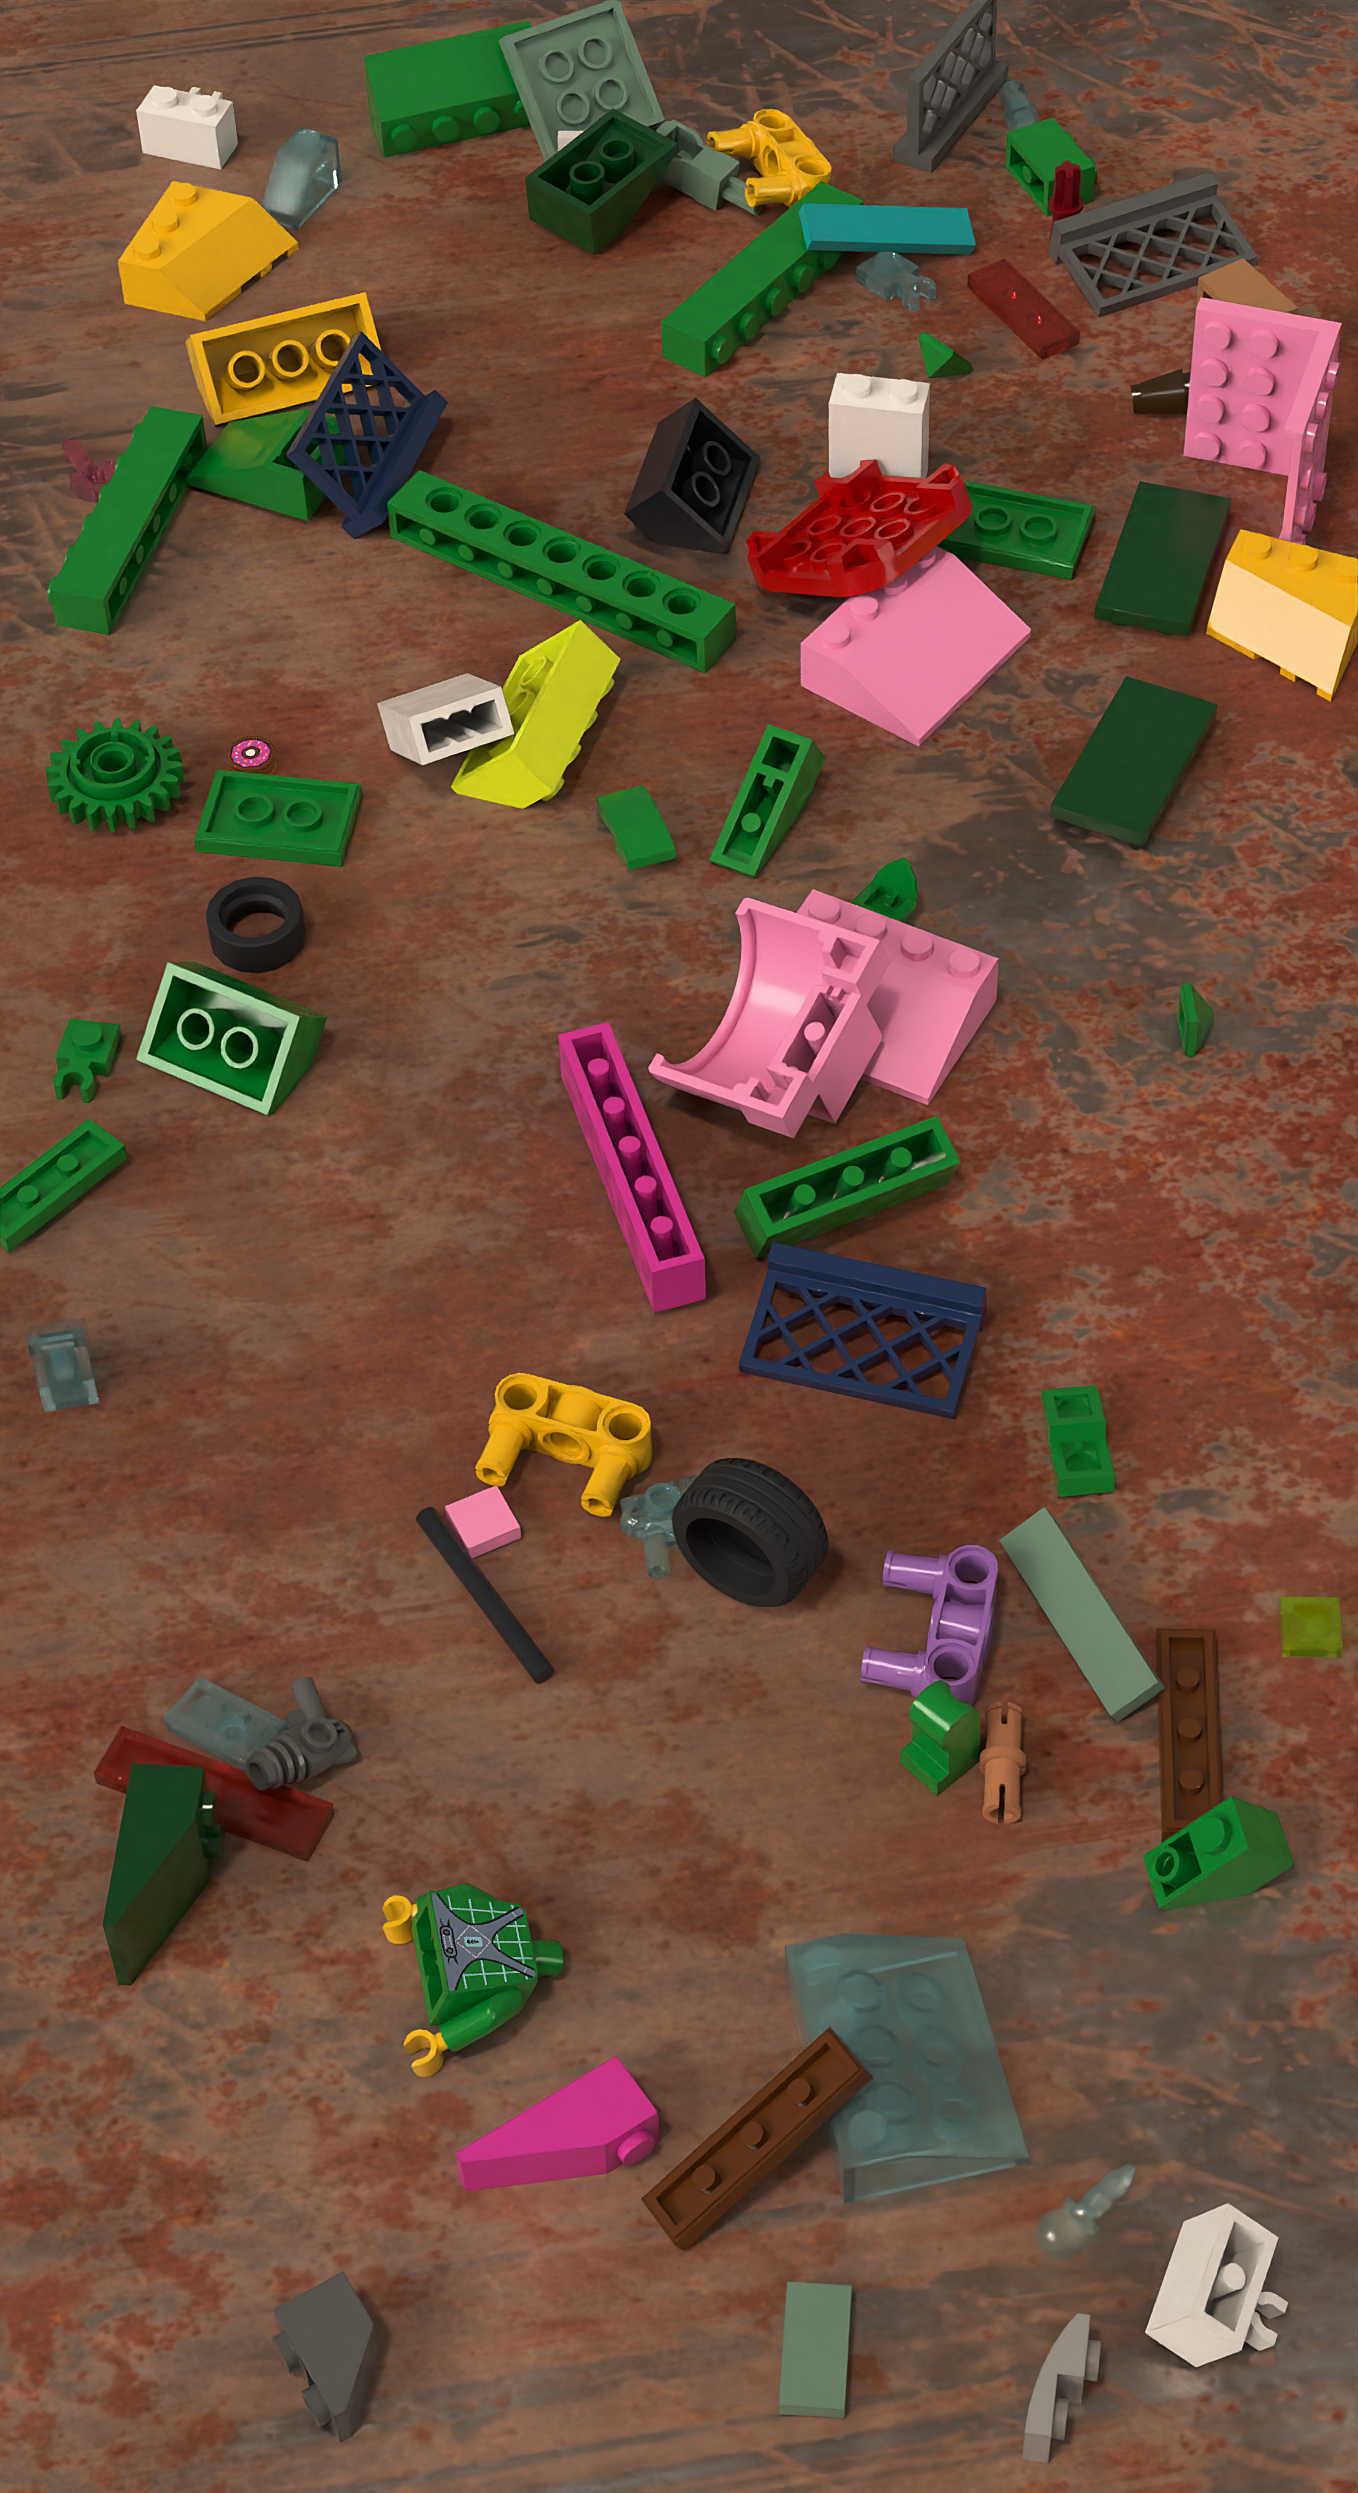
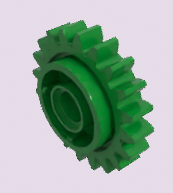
M116 718L113 721L112 728H104L99 721L94 722V732L90 734L80 728L76 729L77 742L62 739L60 741L62 752L51 753L50 760L52 766L45 769L51 802H56L60 815L70 813L73 825H77L88 818L90 831H95L102 822H107L111 833L117 830L120 822H126L132 830L136 829V818L140 816L147 821L154 822L155 815L153 809L169 811L171 809L169 798L180 797L179 784L185 782L180 749L173 747L170 735L160 737L157 726H152L145 732H142L140 720H135L129 728H123L120 718Z

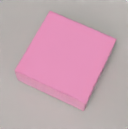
M497 1485L445 1506L446 1518L471 1558L521 1538L520 1525Z

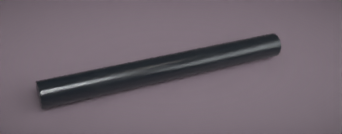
M434 1507L423 1509L417 1515L416 1522L534 1682L540 1684L547 1681L554 1673L552 1665Z

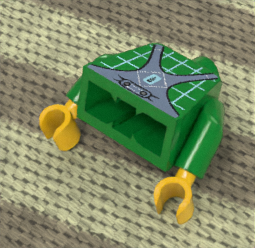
M469 1883L458 1884L438 1891L429 1890L427 1894L418 1896L416 1904L411 1905L407 1898L394 1895L389 1897L383 1905L386 1919L392 1921L385 1923L382 1927L387 1939L394 1944H405L414 1939L429 2025H439L440 2032L435 2035L427 2030H414L405 2039L404 2048L409 2055L416 2053L422 2048H431L427 2056L417 2059L412 2063L411 2067L417 2076L427 2077L438 2072L444 2061L443 2051L449 2048L455 2053L489 2035L517 2016L536 1987L538 1977H558L561 1973L563 1950L558 1940H531L525 1909L519 1904L501 1901Z

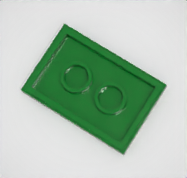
M964 481L973 504L971 514L957 529L941 541L937 547L961 559L1068 580L1073 579L1095 520L1096 506Z
M216 770L194 838L196 852L342 867L362 799L361 784Z

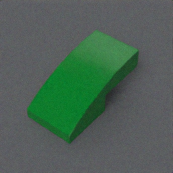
M643 785L596 797L598 814L612 832L615 852L628 870L677 858L675 846L662 816Z
M1097 1385L1041 1390L1046 1437L1058 1497L1115 1492V1473L1106 1442V1420Z

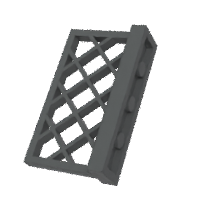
M973 0L908 78L907 131L893 147L894 162L932 173L1008 79V64L995 60L997 0Z
M1211 172L1054 221L1048 251L1056 265L1065 264L1098 317L1198 285V277L1242 258L1254 267L1258 258L1217 197L1218 182ZM1212 215L1218 226L1216 229L1193 223V221ZM1166 229L1181 232L1177 242L1153 234ZM1187 234L1211 241L1208 250L1204 251L1184 245ZM1129 241L1142 245L1138 255L1114 247ZM1220 244L1235 249L1239 255L1226 258L1213 254L1216 245ZM1148 247L1172 254L1168 264L1144 257ZM1093 254L1102 257L1099 267H1094L1081 263L1078 258ZM1178 256L1202 263L1200 268L1192 271L1181 269L1174 265ZM1112 260L1131 266L1132 269L1129 276L1105 270L1108 261ZM1141 269L1160 275L1162 279L1159 282L1149 284L1136 280L1135 277L1138 270ZM1099 282L1123 290L1119 295L1104 299L1097 286Z

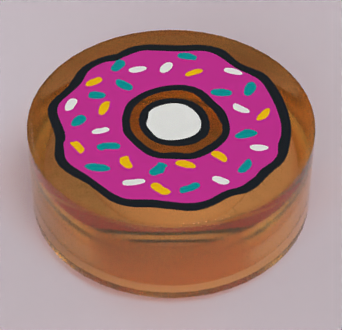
M246 736L237 739L228 747L226 752L229 771L272 775L277 767L274 745L268 739L260 736Z

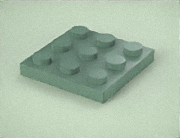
M608 0L504 36L499 40L500 47L545 162L558 152V131H585L611 109H615L649 128L660 125L665 121L620 0Z

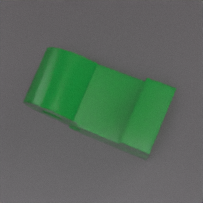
M944 1680L935 1681L927 1686L913 1702L908 1714L909 1720L913 1723L912 1741L900 1750V1763L936 1796L940 1795L980 1761V1713L974 1706L957 1700L953 1696L949 1684Z

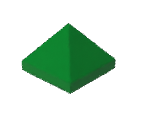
M922 332L919 335V343L928 378L971 373L973 367L969 361L928 332Z

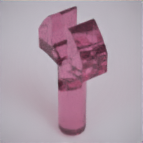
M73 436L67 437L62 442V449L78 471L75 474L69 475L71 490L76 498L97 503L95 489L91 482L94 481L102 485L109 483L116 467L111 460L102 464H94L79 440Z

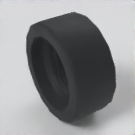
M267 877L244 878L235 880L219 889L209 901L206 912L209 939L213 954L224 965L240 972H266L278 969L292 961L303 948L306 935L303 909L298 894L288 884ZM257 912L272 913L285 920L278 929L257 937L239 936L227 930L233 921L244 915Z

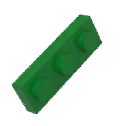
M88 1118L0 1187V1246L8 1252L12 1251L128 1159L125 1145Z

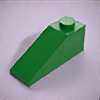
M770 724L767 725L709 859L711 863L755 879L758 877L806 805L826 759L813 739Z

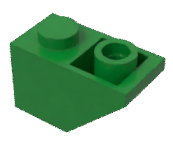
M1233 1796L1143 1855L1158 1907L1166 1911L1249 1895L1295 1865L1278 1814Z

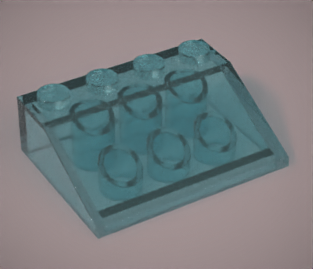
M845 1933L785 1946V1983L803 2051L825 2030L831 2027L839 2034L874 2077L823 2123L844 2203L1029 2163L1027 2148L964 1938Z

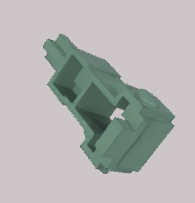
M674 119L670 122L666 120L655 130L677 142L679 148L675 155L676 158L672 159L655 184V187L664 182L714 211H717L727 201H730L756 216L762 212L764 204L751 207L746 201L745 188L748 186L746 182L738 179L740 161L704 145L697 132Z

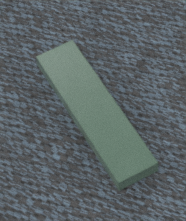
M1046 1507L999 1540L1113 1719L1117 1722L1121 1721L1165 1689V1686L1062 1527Z

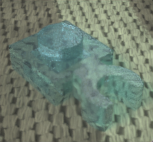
M890 251L879 252L856 267V282L886 301L891 300L895 296L900 297L903 306L910 311L916 312L919 310L920 296H924L930 301L936 299L935 282L928 277L919 276V266L898 253Z

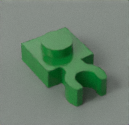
M69 1019L55 1056L58 1071L54 1076L53 1082L57 1099L63 1100L67 1089L75 1085L81 1086L83 1103H90L94 1099L96 1087L93 1076H109L122 1040L120 1025Z

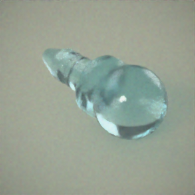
M1126 2164L1107 2173L1102 2178L1100 2184H1095L1082 2196L1080 2203H1076L1069 2195L1064 2200V2208H1056L1046 2212L1039 2219L1035 2231L1036 2242L1040 2250L1049 2258L1059 2261L1069 2260L1077 2256L1084 2248L1087 2234H1096L1100 2230L1093 2222L1094 2218L1101 2216L1113 2204L1115 2198H1120L1126 2192L1136 2174L1135 2166Z

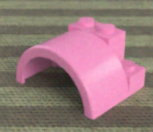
M744 898L735 912L740 926L742 943L739 975L733 997L720 1026L706 1046L688 1061L680 1064H670L662 1055L656 1053L648 1069L655 1079L665 1085L742 1111L749 1123L795 1138L807 1114L836 1124L878 1047L883 1035L867 1004L891 961L881 941L751 898Z

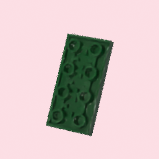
M1139 481L1095 606L1094 619L1112 622L1118 626L1129 625L1159 631L1166 635L1176 634L1189 637L1231 510L1232 498Z
M1126 676L1051 803L1050 817L1071 823L1077 827H1084L1118 838L1124 842L1144 846L1217 717L1218 704Z

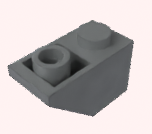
M343 2271L275 2308L274 2313L279 2334L271 2338L275 2351L286 2371L291 2373L299 2369L305 2379L308 2388L302 2390L301 2394L313 2420L318 2427L329 2422L340 2443L352 2437L379 2353L374 2323Z

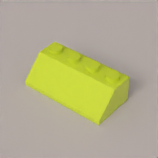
M581 620L520 655L502 688L514 734L470 749L451 788L460 795L524 809L540 799L548 801L553 798L564 784L562 775L567 765L577 757L581 750V745L578 743L583 733L591 727L598 716L595 709L600 699L614 685L612 676L621 659Z

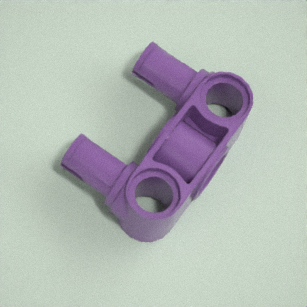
M978 1545L959 1547L952 1553H949L948 1556L940 1554L939 1559L895 1553L892 1550H888L883 1570L882 1584L884 1587L892 1586L933 1594L935 1602L928 1633L927 1651L919 1650L918 1655L866 1646L861 1666V1683L868 1682L910 1690L912 1696L918 1697L933 1682L944 1680L942 1678L955 1677L959 1680H944L949 1684L953 1696L957 1700L973 1706L977 1696L983 1664H986L992 1637L998 1576V1562L995 1556L986 1548ZM974 1581L977 1582V1584H968L965 1582Z

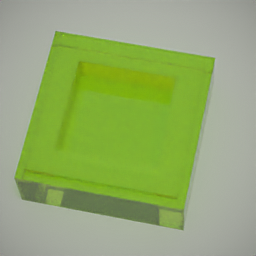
M1280 1597L1279 1619L1282 1657L1341 1658L1343 1646L1339 1597Z

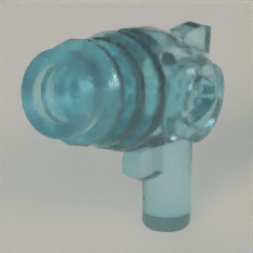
M690 1476L689 1479L687 1477L679 1478L678 1486L673 1481L657 1483L650 1486L642 1495L626 1497L620 1500L622 1511L620 1529L631 1538L643 1539L647 1572L652 1578L665 1577L671 1571L667 1547L677 1545L672 1528L673 1510L677 1501L697 1476Z

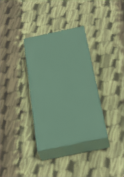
M787 2281L779 2414L845 2419L852 2285Z

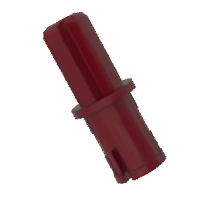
M1068 160L1063 161L1062 165L1055 168L1054 194L1049 198L1048 206L1050 211L1053 212L1052 228L1054 221L1079 214L1084 206V200L1080 196L1081 168L1079 165L1072 164Z

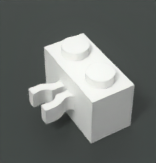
M154 85L136 110L142 151L145 154L222 169L238 145L233 101L223 100L221 92L214 91L212 96L201 95V90L197 87H192L189 92H184L170 87Z
M1229 2203L1184 2221L1145 2333L1195 2367L1241 2351L1244 2341L1258 2351L1274 2346L1278 2334L1263 2325L1260 2314L1255 2312V2309L1268 2319L1282 2315L1286 2311L1287 2301L1272 2292H1261L1279 2237Z

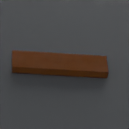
M1157 1628L1156 1673L1165 1686V1689L1157 1694L1161 1842H1164L1222 1803L1215 1630Z
M829 2027L642 2197L641 2200L674 2245L683 2251L686 2250L874 2077L839 2034Z

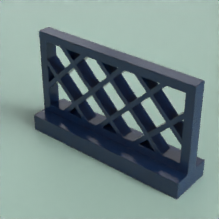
M361 331L352 337L286 456L347 515L341 527L355 539L385 521L388 515L387 502L404 486L448 402L436 390L425 396ZM359 353L370 363L373 375L362 374L358 358ZM342 384L352 385L356 404H346ZM365 385L376 386L381 406L370 405ZM390 387H394L407 400L404 407L394 406ZM325 413L335 414L340 434H329ZM349 415L360 416L364 436L354 435ZM373 416L384 417L388 433L387 437L378 436ZM309 443L318 444L323 465L318 464L305 451ZM332 444L343 445L348 466L337 465ZM357 446H367L372 464L371 467L362 466ZM340 476H351L355 492L354 498L343 489Z
M776 1242L772 1243L767 1259V1275L739 1362V1371L741 1373L955 1419L979 1332H982L987 1315L986 1287ZM776 1289L799 1294L807 1306L781 1319L772 1306ZM837 1303L852 1305L859 1318L834 1331L822 1311ZM891 1314L905 1317L913 1329L887 1342L875 1323ZM814 1316L826 1335L800 1349L788 1329ZM769 1317L773 1324L765 1327ZM944 1326L966 1330L962 1343L941 1354L929 1334ZM867 1328L879 1347L853 1360L841 1341ZM779 1334L792 1352V1354L777 1362L756 1358L759 1345ZM920 1339L933 1359L907 1372L895 1352ZM834 1346L845 1366L830 1374L816 1372L807 1359ZM887 1358L899 1377L883 1386L869 1383L861 1370ZM957 1360L955 1370L953 1372L949 1364ZM797 1364H800V1366H801L802 1368H798V1367H794V1366L797 1365ZM940 1369L950 1383L946 1400L923 1395L915 1382ZM853 1375V1377L855 1378V1380H853V1379H848V1377H850V1376ZM906 1387L909 1392L903 1391L902 1389Z

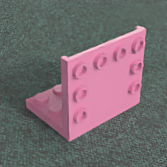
M1201 297L1196 308L1183 456L1287 475L1288 483L1284 519L1279 539L1305 545L1306 534H1302L1303 530L1309 532L1312 530L1317 504L1313 503V500H1322L1327 481V473L1323 471L1333 391L1336 389L1341 363L1337 362L1342 323Z

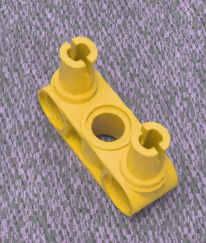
M773 109L759 110L754 114L753 121H748L738 129L720 132L712 131L707 134L709 141H706V146L718 152L721 151L730 157L744 156L746 159H749L763 176L762 178H748L746 181L748 187L745 188V198L751 207L762 204L783 203L791 208L821 181L829 185L832 169L830 163L815 147L813 141L801 131L787 114Z
M512 1374L502 1379L496 1387V1406L490 1416L488 1429L491 1436L475 1469H477V1477L483 1482L492 1486H504L522 1449L549 1455L565 1463L580 1464L594 1468L581 1496V1504L591 1514L608 1517L613 1512L626 1480L646 1470L651 1463L653 1454L649 1414L642 1407L634 1403L598 1394L582 1386L566 1385L531 1374Z

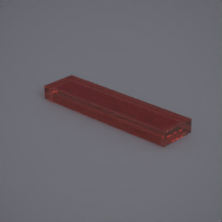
M123 1726L118 1730L94 1771L96 1784L126 1794L132 1763L204 1767L209 1791H217L218 1793L217 1822L224 1823L225 1832L306 1862L311 1858L334 1816L333 1803L284 1785L277 1789L259 1790L250 1782L246 1771Z

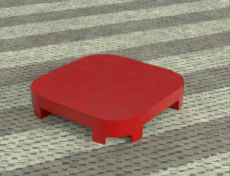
M876 459L861 460L860 467L850 475L843 478H834L827 472L815 480L814 484L820 498L781 531H754L745 540L749 548L747 561L757 585L764 590L830 597H852L869 593L890 584L908 571L968 518L973 504L966 484L959 476L956 465L944 463L929 477L917 478L882 476Z

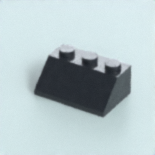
M694 398L658 422L624 515L656 544L722 554L729 548L760 456L697 398Z

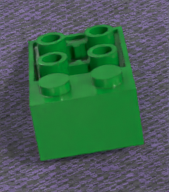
M302 409L229 422L185 478L186 484L308 521L327 496L286 454L311 410ZM325 415L329 434H340L336 418ZM309 443L305 451L318 464L323 465L318 444ZM332 444L337 465L348 466L343 445Z

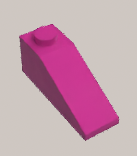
M616 2055L456 2152L460 2183L466 2191L602 2175L608 2174L622 2164L626 2166L634 2165L647 2157L654 2149L655 2144L660 2141L658 2112Z

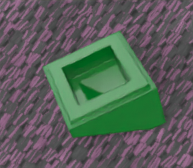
M1184 983L1180 987L1177 1013L1183 1052L1186 1054V1057H1195L1214 1023L1213 1009L1191 983Z

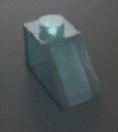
M300 127L277 151L261 206L280 225L298 230L342 182L338 139Z
M85 1318L69 1321L58 1320L50 1324L30 1327L27 1342L44 1412L99 1403L93 1351Z

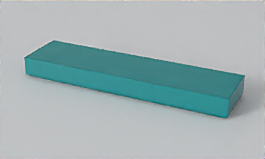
M803 203L798 212L807 250L971 255L976 246L967 208Z

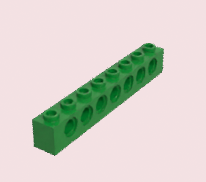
M419 470L387 502L390 536L392 539L706 674L736 640V604L687 584L680 579H675L649 568L640 562H635L609 551L602 546L569 534L562 529L529 517L522 512L515 511L484 496L451 484L444 479Z

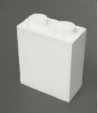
M837 373L829 401L830 476L843 478L860 467L861 460L876 459L882 476L926 478L929 449L930 383L906 379L870 377L861 374Z
M468 673L377 703L390 749L421 765L514 734L501 686Z

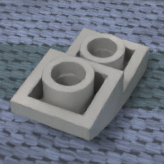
M1077 2313L1052 2346L1042 2365L1028 2408L1023 2443V2460L1048 2463L1051 2439L1064 2441L1068 2402L1081 2404L1084 2380L1097 2381L1101 2341L1088 2339L1090 2315Z

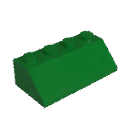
M530 21L363 56L370 127L384 158L530 126L531 124L499 44V40L502 37L532 27Z

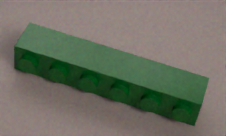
M822 181L818 183L661 321L662 357L705 378L720 364L727 362L731 354L747 340H751L760 328L774 316L779 315L788 303L801 292H805L817 277L826 269L832 268L836 261L847 252L806 249L798 213L803 203L864 205V200Z
M150 406L142 423L136 424L132 434V441L126 452L119 455L115 472L109 483L103 484L99 494V501L92 514L86 515L79 538L75 545H70L67 549L62 569L58 576H54L50 580L47 599L48 603L53 605L57 626L105 635L111 634L189 487V484H186L185 478L208 450L203 415Z

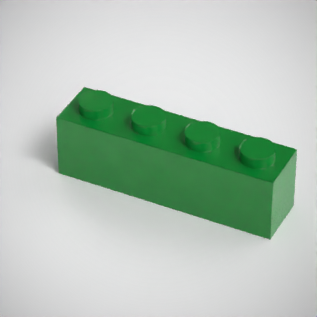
M938 1116L749 1187L744 1190L733 1212L755 1258L758 1259L769 1254L773 1242L791 1246L944 1187L948 1184L961 1162Z

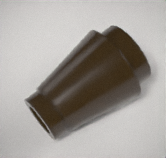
M1182 368L1140 382V384L1131 385L1134 413L1187 415L1191 372L1183 373Z

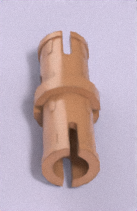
M1002 1702L990 1704L985 1710L986 1749L980 1753L979 1761L980 1772L985 1775L982 1815L987 1821L998 1824L999 1802H1004V1824H1010L1019 1820L1021 1816L1020 1776L1026 1771V1754L1021 1750L1023 1710L1019 1705L1008 1702L1006 1724H1002Z

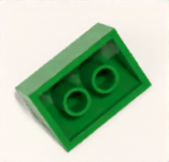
M167 962L136 1060L258 1112L273 1115L311 1067L328 1016L197 962Z

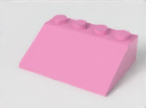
M936 546L890 584L869 593L849 597L801 642V686L919 747L1031 637V629L955 555Z
M813 889L797 911L798 914L880 940L891 961L867 1004L883 1037L860 1079L922 1104L929 1105L997 1000L999 958Z

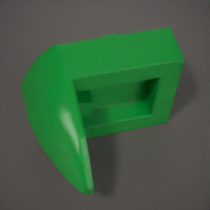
M900 858L882 867L876 873L873 880L850 903L907 924L912 919L918 897L916 876L908 859Z

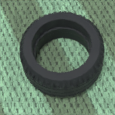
M724 1458L706 1466L677 1501L672 1514V1528L677 1545L692 1568L705 1581L723 1594L752 1606L779 1607L792 1601L800 1594L822 1565L828 1552L829 1542L824 1521L810 1498L794 1482L780 1472L765 1464L749 1459Z

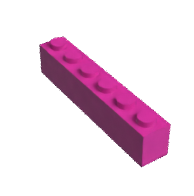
M609 1022L559 1034L562 1080L653 1312L656 1313L705 1300L704 1256Z

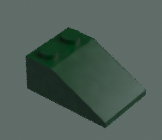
M611 109L525 177L529 219L595 255L626 229L679 151L678 143L619 111Z
M131 1764L103 1919V1928L119 1985L131 1986L208 1884L213 1859H221L223 1856L225 1825L222 1822H217L218 1793L217 1791H209L204 1767Z

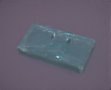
M199 1677L163 1716L164 1723L169 1731L245 1772L246 1760L253 1756L258 1748L265 1747L275 1736L289 1728L286 1721L202 1677Z

